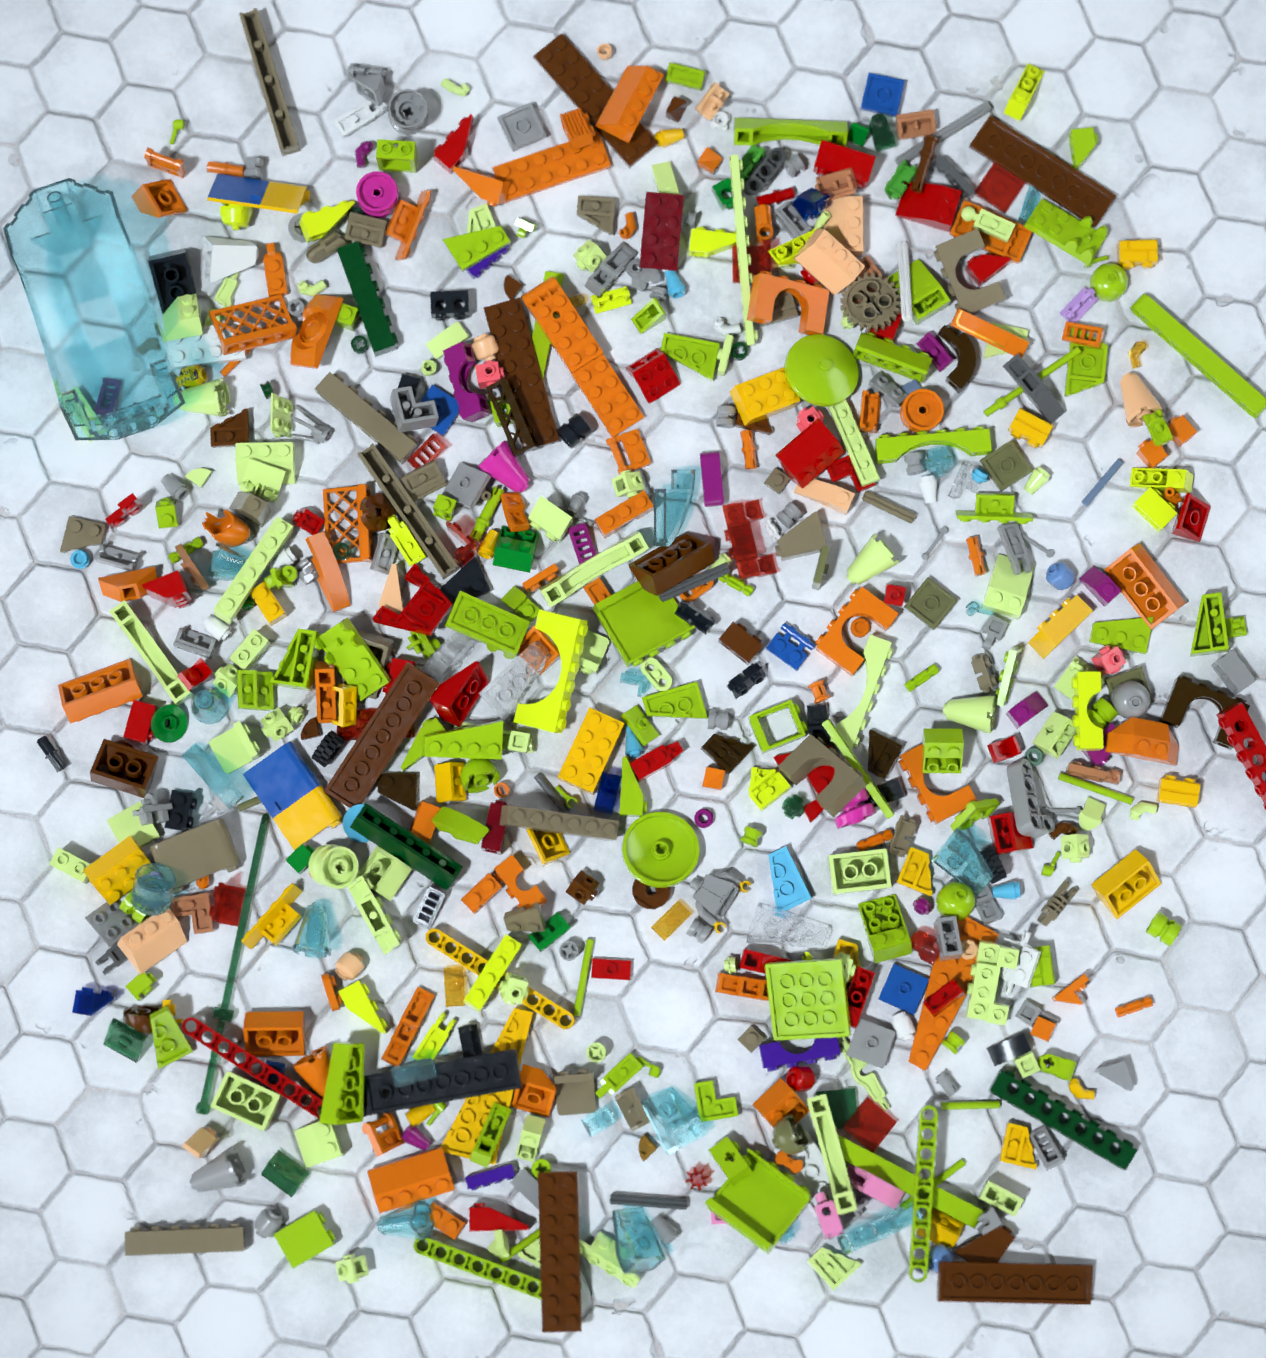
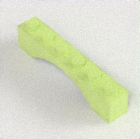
M278 516L275 518L214 607L215 616L229 625L232 623L264 570L292 535L293 526Z
M635 531L540 587L538 590L547 605L552 607L596 577L635 558L648 550L649 547L641 533Z
M124 600L111 609L109 612L148 664L173 702L180 706L194 695L177 677L179 674L129 604Z
M873 635L869 636L862 654L865 659L867 673L864 695L856 709L835 726L851 750L852 748H857L860 737H857L859 729L863 731L867 721L863 718L866 712L870 713L873 702L870 701L872 694L876 695L880 686L877 683L879 676L883 677L887 667L884 666V662L886 659H890L893 648H890L892 642ZM831 738L829 744L837 747V745Z
M823 1094L809 1098L807 1102L824 1159L838 1215L857 1211L858 1208L827 1095Z

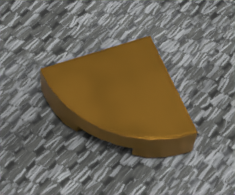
M644 1134L640 1139L638 1149L640 1157L645 1161L658 1147Z

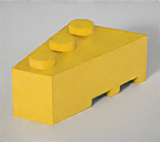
M1078 595L1073 599L1068 597L1061 604L1063 608L1060 611L1056 609L1049 616L1051 618L1049 622L1044 620L1037 627L1039 631L1028 642L1043 659L1093 612Z

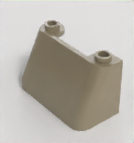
M222 818L149 847L168 892H173V894L184 891V887L191 882L221 870H227L228 873L239 869L238 865L242 864L227 824Z

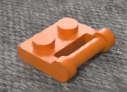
M149 147L146 149L144 158L148 166L182 179L184 178L186 173L183 166L184 160L179 158L176 160L154 152V149Z
M638 428L606 440L607 446H610L619 468L617 470L619 475L626 470L633 472L651 465ZM622 442L631 465L625 466L617 443Z
M391 1112L384 1113L380 1118L362 1125V1131L368 1135L376 1156H380L405 1143L401 1138V1132ZM384 1124L387 1125V1130L379 1134L377 1133L376 1128Z

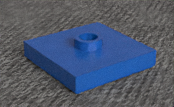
M868 72L860 110L896 117L905 80Z
M431 385L421 402L434 400L439 418L436 426L429 428L444 437L459 414V405L455 398L436 386Z
M893 964L878 1000L914 1015L929 979Z

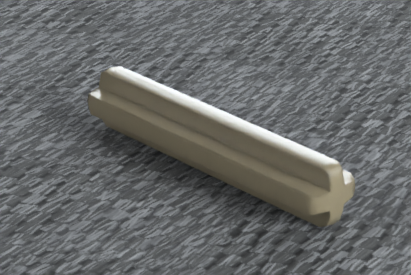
M866 491L862 497L863 501L908 523H913L916 517L915 513L869 491Z

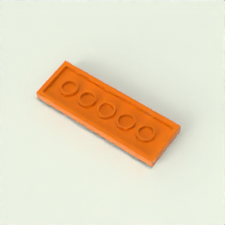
M599 131L595 132L596 136L593 137V144L572 150L568 141L492 167L496 178L511 182L505 203L611 168Z

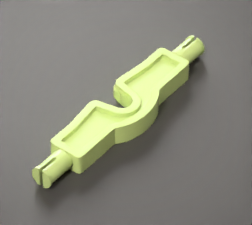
M240 271L230 275L229 278L225 277L215 295L214 300L223 305V308L232 306L231 299L238 286L236 279ZM210 308L208 310L203 326L213 325L209 311L217 309ZM223 315L215 316L217 321L220 322L227 318Z
M837 1037L843 1047L841 1051L850 1064L854 1080L859 1085L865 1087L873 1102H878L883 1112L891 1108L884 1098L886 1094L875 1074L871 1072L865 1076L860 1075V1070L867 1063L846 1056L850 1043L846 1037Z

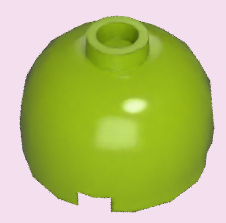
M1115 263L1100 265L1094 270L1090 278V288L1095 291L1094 295L1104 302L1118 300L1128 287V277L1125 270Z
M471 758L462 768L460 779L463 789L473 794L488 790L487 785L491 783L497 784L500 774L496 766L489 759Z
M954 881L947 883L939 890L936 896L937 910L943 917L956 916L957 920H964L971 914L975 906L974 892L963 882Z

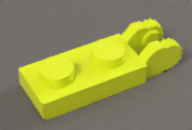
M442 1012L435 1024H432L412 1058L424 1065L432 1064L457 1020L454 1018L450 1020L447 1028L443 1031L438 1028L446 1017V1013Z

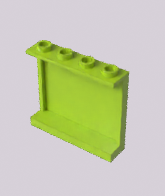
M639 581L596 603L592 608L627 668L631 665L634 667L644 662L643 659L648 656L653 658L664 647L666 649L671 648L676 644L675 641L680 638L682 640L689 638L695 628L694 625L690 626L689 623L674 614L678 607L674 598L662 602L659 596L645 591Z
M748 1148L746 1156L752 1164L749 1166L752 1173L734 1186L727 1179L713 1198L709 1197L705 1205L707 1209L768 1255L812 1199L808 1188L802 1184L798 1186L794 1183L795 1179L792 1176L778 1171L779 1167L772 1161L766 1162L763 1159L764 1156L759 1151H752Z

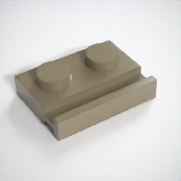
M350 212L344 239L381 248L387 221Z
M779 292L774 302L772 321L761 324L762 327L798 317L792 294Z
M435 460L401 476L414 502L447 485Z

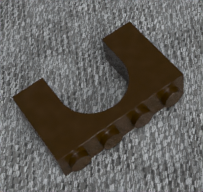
M1181 676L1177 677L1173 683L1159 722L1178 728L1188 705L1197 699H1205L1212 702L1219 712L1234 703H1243L1248 712L1250 705L1246 704L1244 699L1238 697L1233 699L1228 697V693L1224 691H1213L1209 685L1199 683L1198 685L1193 683L1191 678ZM1237 722L1235 723L1236 731L1239 729V724ZM1219 726L1213 743L1229 750L1233 749L1234 747L1227 740L1225 730Z

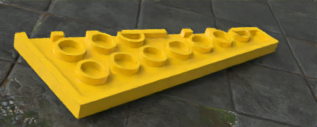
M514 1008L491 1053L516 1049L520 1068L533 1012ZM514 1090L466 1098L440 1146L443 1148L444 1153L470 1159L493 1103L495 1102L510 1108ZM503 1133L490 1161L492 1165L496 1164Z

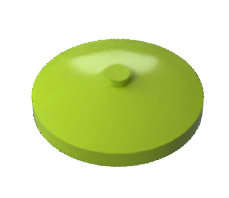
M819 334L805 336L799 339L786 355L784 370L787 381L792 390L810 404L822 407L838 405L844 402L857 386L858 366L854 356L844 344L832 337Z
M653 812L639 817L629 826L622 843V857L626 868L638 881L651 887L667 888L683 882L691 875L699 858V842L692 827L679 816L667 812Z

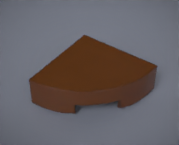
M506 275L504 291L508 299L512 300L523 285L509 275Z
M316 717L310 719L304 725L301 731L302 741L320 737Z

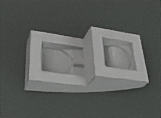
M986 880L970 886L974 892L975 907L983 925L985 926L1002 919V915Z
M1027 1000L1023 1002L1015 1017L1032 1028L1038 1016L1055 1023L1056 1027L1060 1023Z

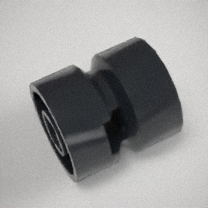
M578 413L569 419L568 424L564 423L556 430L560 438L571 449L580 443V438L584 439L592 433L589 425Z

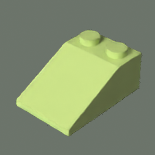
M998 554L981 608L1018 620L1023 609L1035 565L1031 564L1032 571L1025 573L1022 561H1019L1021 573L1020 575H1015L1008 557Z

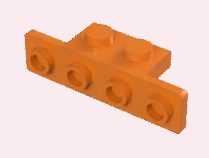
M430 190L421 192L416 206L402 199L398 200L385 235L401 242L395 257L397 261L404 260L410 253V244L417 236L416 229L418 224L422 222L424 209L431 200Z

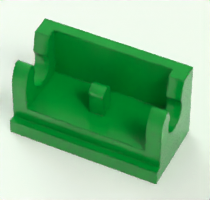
M558 912L545 922V932H532L528 935V938L540 952L544 951L571 929Z

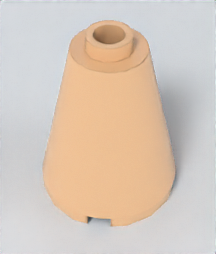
M1130 372L1122 376L1120 386L1126 422L1129 427L1143 426L1142 422L1144 420L1142 416L1145 414H1151L1158 409L1163 413L1162 406L1137 374Z

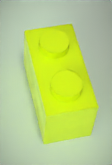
M1151 487L1132 505L1158 532L1178 514L1175 511V506L1170 502H1166L1162 498V494L1157 489H1152Z

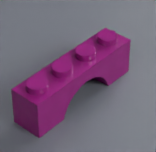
M461 341L443 350L444 362L448 367L449 380L453 384L454 397L458 402L461 418L473 423L490 415L491 412L486 396L473 393L468 385L469 371L476 363L471 345Z

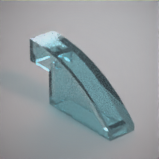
M671 469V489H654V546L669 547L678 535L690 508L695 484V470Z
M197 743L182 754L183 758L230 810L244 798L242 793Z
M913 1201L837 1236L836 1238L844 1255L877 1242L911 1225ZM918 1209L917 1217L923 1219L924 1217L920 1209Z

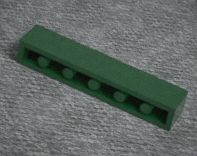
M358 241L337 248L375 357L397 350L395 344L398 343L395 332L391 333L389 326H392L389 315H384L383 309L386 307L383 298H378L377 291L380 290L376 280L372 281L370 274H373L370 263L366 264L364 257L367 254L364 246H360Z
M367 803L364 804L350 826L351 829L445 890L449 889L463 868L462 865Z

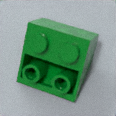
M502 526L495 546L493 565L530 573L539 533L531 530L511 532L509 526Z

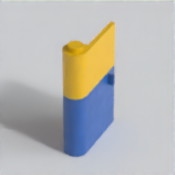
M217 174L207 201L298 214L300 206L309 202L311 192L307 190L306 186Z
M291 741L278 748L243 774L294 850L325 828L331 827L334 829L342 823L341 819L343 816L328 794L324 792L323 787Z

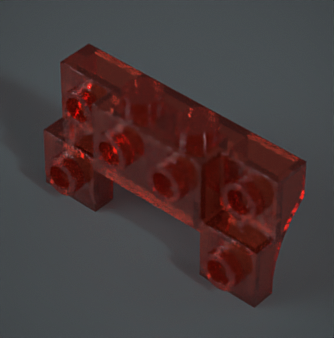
M759 499L723 505L722 510L727 529L724 530V536L726 541H730L731 548H728L731 560L734 559L740 581L777 574L773 554L758 557L750 525L752 521L763 519Z

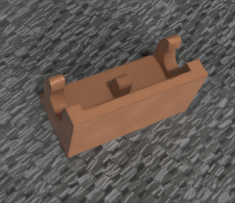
M934 110L896 115L895 125L898 140L923 137L936 133Z
M851 167L816 177L817 184L815 189L820 203L855 194L858 188V183Z

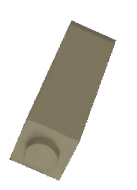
M238 492L229 507L230 510L263 527L272 511L266 501L245 492Z
M818 511L813 512L778 539L775 551L777 557H781V561L819 553L823 545L827 546Z

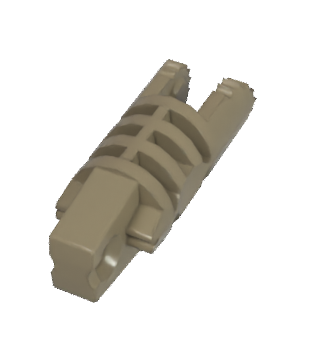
M1067 880L1062 882L1041 910L1042 913L1037 921L1045 927L1059 916L1078 892L1073 887L1064 897L1062 896L1070 884Z

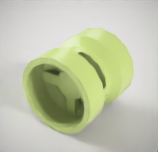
M600 1043L589 1045L587 1048L589 1060L596 1063L604 1060L606 1056L605 1047Z

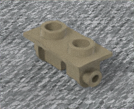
M980 653L981 658H979V655L971 657V664L975 674L981 672L983 676L977 678L980 690H983L985 694L991 692L990 688L997 690L999 680L997 675L993 674L991 668L993 663L990 656H987L986 653Z
M900 815L899 821H897L893 839L889 843L888 852L903 858L905 854H908L911 841L906 840V837L913 838L917 827L916 820L907 819Z

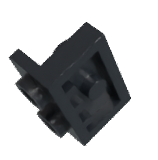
M172 790L169 803H172L173 809L168 810L169 821L165 822L164 828L183 832L192 828L194 817H191L192 810L196 809L198 801L194 793Z

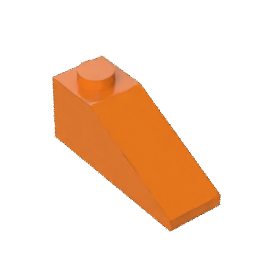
M453 166L452 170L481 199L487 200L488 205L498 207V204H505L511 182L461 166Z
M316 661L317 723H332V719L337 720V691L333 690V686H337L336 667L334 664L329 665L325 661Z

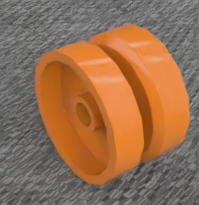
M917 389L911 392L903 400L900 407V419L903 425L915 433L932 430L941 421L944 414V405L941 398L934 391L928 389ZM920 407L925 411L924 414L919 412Z

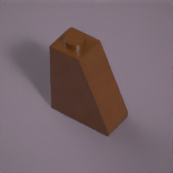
M1003 1225L984 1235L977 1236L958 1247L954 1252L965 1261L998 1262L1015 1237L1011 1235L1013 1231Z

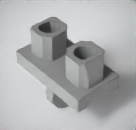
M147 793L145 798L141 800V804L145 805V807L132 811L133 817L139 816L141 826L154 823L152 814H155L157 824L169 821L168 810L173 809L172 803L157 805V803H160V798H156L153 793Z

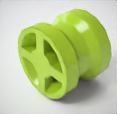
M745 826V833L739 841L757 848L758 839L763 833Z
M952 1031L948 1033L947 1039L941 1042L945 1048L955 1055L959 1052L960 1046H964L966 1043Z
M538 1159L532 1165V1173L537 1178L540 1172H551V1165L545 1159Z

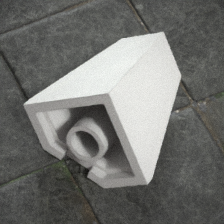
M203 236L202 259L208 268L204 270L205 278L209 282L218 281L256 264V259L259 257V249L253 242Z

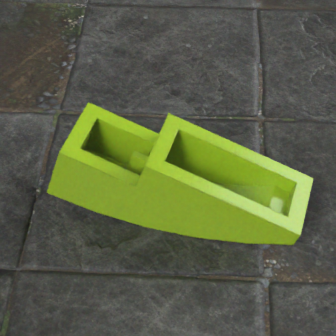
M444 806L431 819L439 831L451 833L454 839L478 844L489 831L486 826L471 817Z

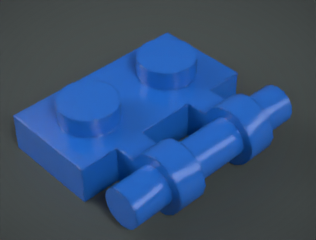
M784 622L780 629L786 632V634L782 637L776 633L766 647V650L797 671L808 656L802 651L804 647L812 651L816 644L811 642L808 636L804 637L797 632L794 626L790 627ZM790 637L800 642L798 647L788 641Z

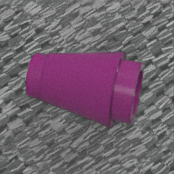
M410 1124L401 1136L405 1143L424 1151L431 1143L416 1126H411Z

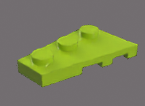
M501 226L443 239L444 244L462 272L511 243Z

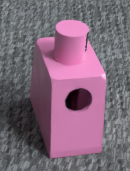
M826 1191L815 1194L818 1205L814 1207L825 1240L844 1234L834 1201L828 1200ZM829 1210L830 1215L824 1216L823 1211Z

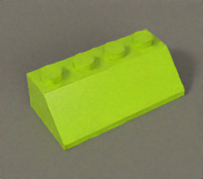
M861 332L853 353L855 359L912 380L916 379L920 383H924L933 359L927 353L911 351L912 349L908 346H897L889 339H878L876 335L870 332Z

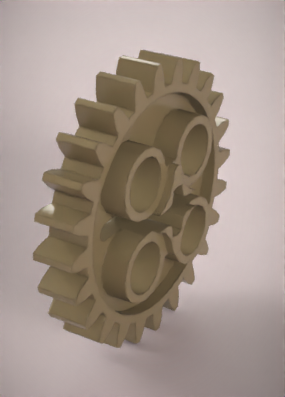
M872 272L871 277H868L867 273H864V278L858 275L857 281L854 280L850 283L851 286H846V291H842L843 297L840 298V303H842L840 309L844 311L843 317H848L847 323L853 321V328L859 325L860 331L867 328V333L870 332L871 328L877 333L878 327L885 330V324L891 326V320H897L895 314H900L899 308L901 307L900 295H897L899 288H894L895 282L888 284L889 277L882 280V274L876 278L874 272ZM869 288H875L876 292L871 293L867 290ZM855 299H859L862 301V303L855 304L853 303V301ZM886 301L889 304L887 306L880 305V302ZM873 313L874 317L869 318L865 314Z

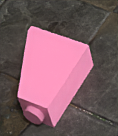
M849 1164L847 1172L853 1188L896 1210L904 1194L902 1190Z

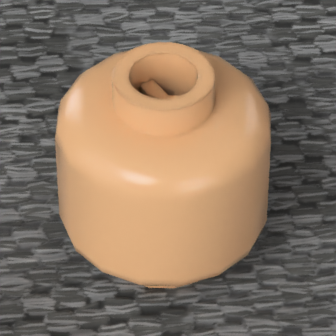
M484 333L473 338L474 342L471 344V347L478 360L490 361L496 358L495 354L498 353L499 347L493 335Z
M345 952L335 963L336 974L345 981L354 980L364 969L363 958L357 952Z

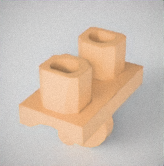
M714 82L695 109L704 118L711 121L719 108H722L724 105L723 103L729 96V93L722 89L717 82Z

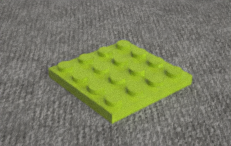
M843 958L771 962L765 964L774 1041L851 1036Z

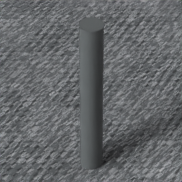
M538 773L534 779L561 813L572 814L542 775Z

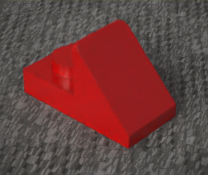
M199 658L192 667L180 672L177 677L190 691L208 682L215 676L204 660Z

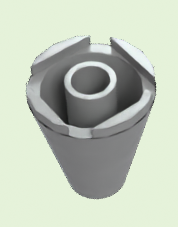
M233 1148L227 1149L194 1172L190 1179L192 1189L197 1192H205L245 1185L247 1178L243 1179V1173H246V1170L238 1152L233 1153Z

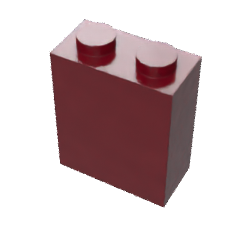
M496 800L495 803H490L486 827L489 831L482 839V851L499 855L502 853L507 826H501L500 819L502 806L508 805L505 801Z

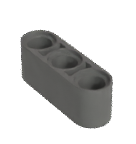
M776 147L765 153V156L754 167L748 178L744 180L743 192L745 194L754 195L762 191L784 162L786 154L783 149ZM773 152L778 155L777 162L772 159ZM761 167L766 168V176L761 174ZM751 181L756 185L755 191L750 189L749 184Z

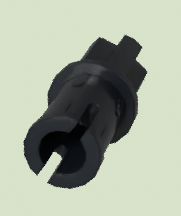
M47 736L37 740V744L46 755L45 759H49L57 773L68 766L58 754L59 750L54 748Z

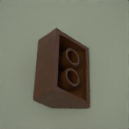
M103 739L90 770V778L92 782L145 798L151 787L159 757Z

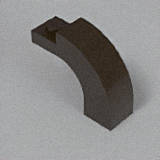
M944 325L939 330L938 335L955 350L958 358L957 367L947 376L945 382L956 392L960 393L967 386L974 373L976 353L971 340L964 332L958 337L957 332L952 327Z

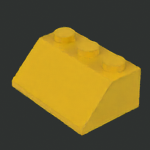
M1135 849L1092 883L1091 886L1097 897L1117 920L1159 887L1161 882L1149 860Z

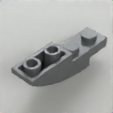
M1018 353L1002 366L1050 424L1065 413L1050 390Z

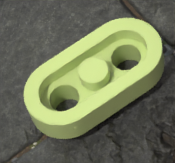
M649 657L644 659V662L641 663L642 674L657 691L669 690L672 686V678L655 658ZM652 665L654 669L653 671H648L646 667ZM661 679H664L666 681V684L664 686H661L659 684V681Z

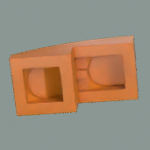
M519 492L501 494L502 507L510 531L528 530L530 524L523 512L525 504Z

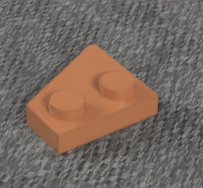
M180 543L174 547L183 560L181 566L184 571L192 574L189 578L195 587L199 585L203 591L209 588V585L182 544Z

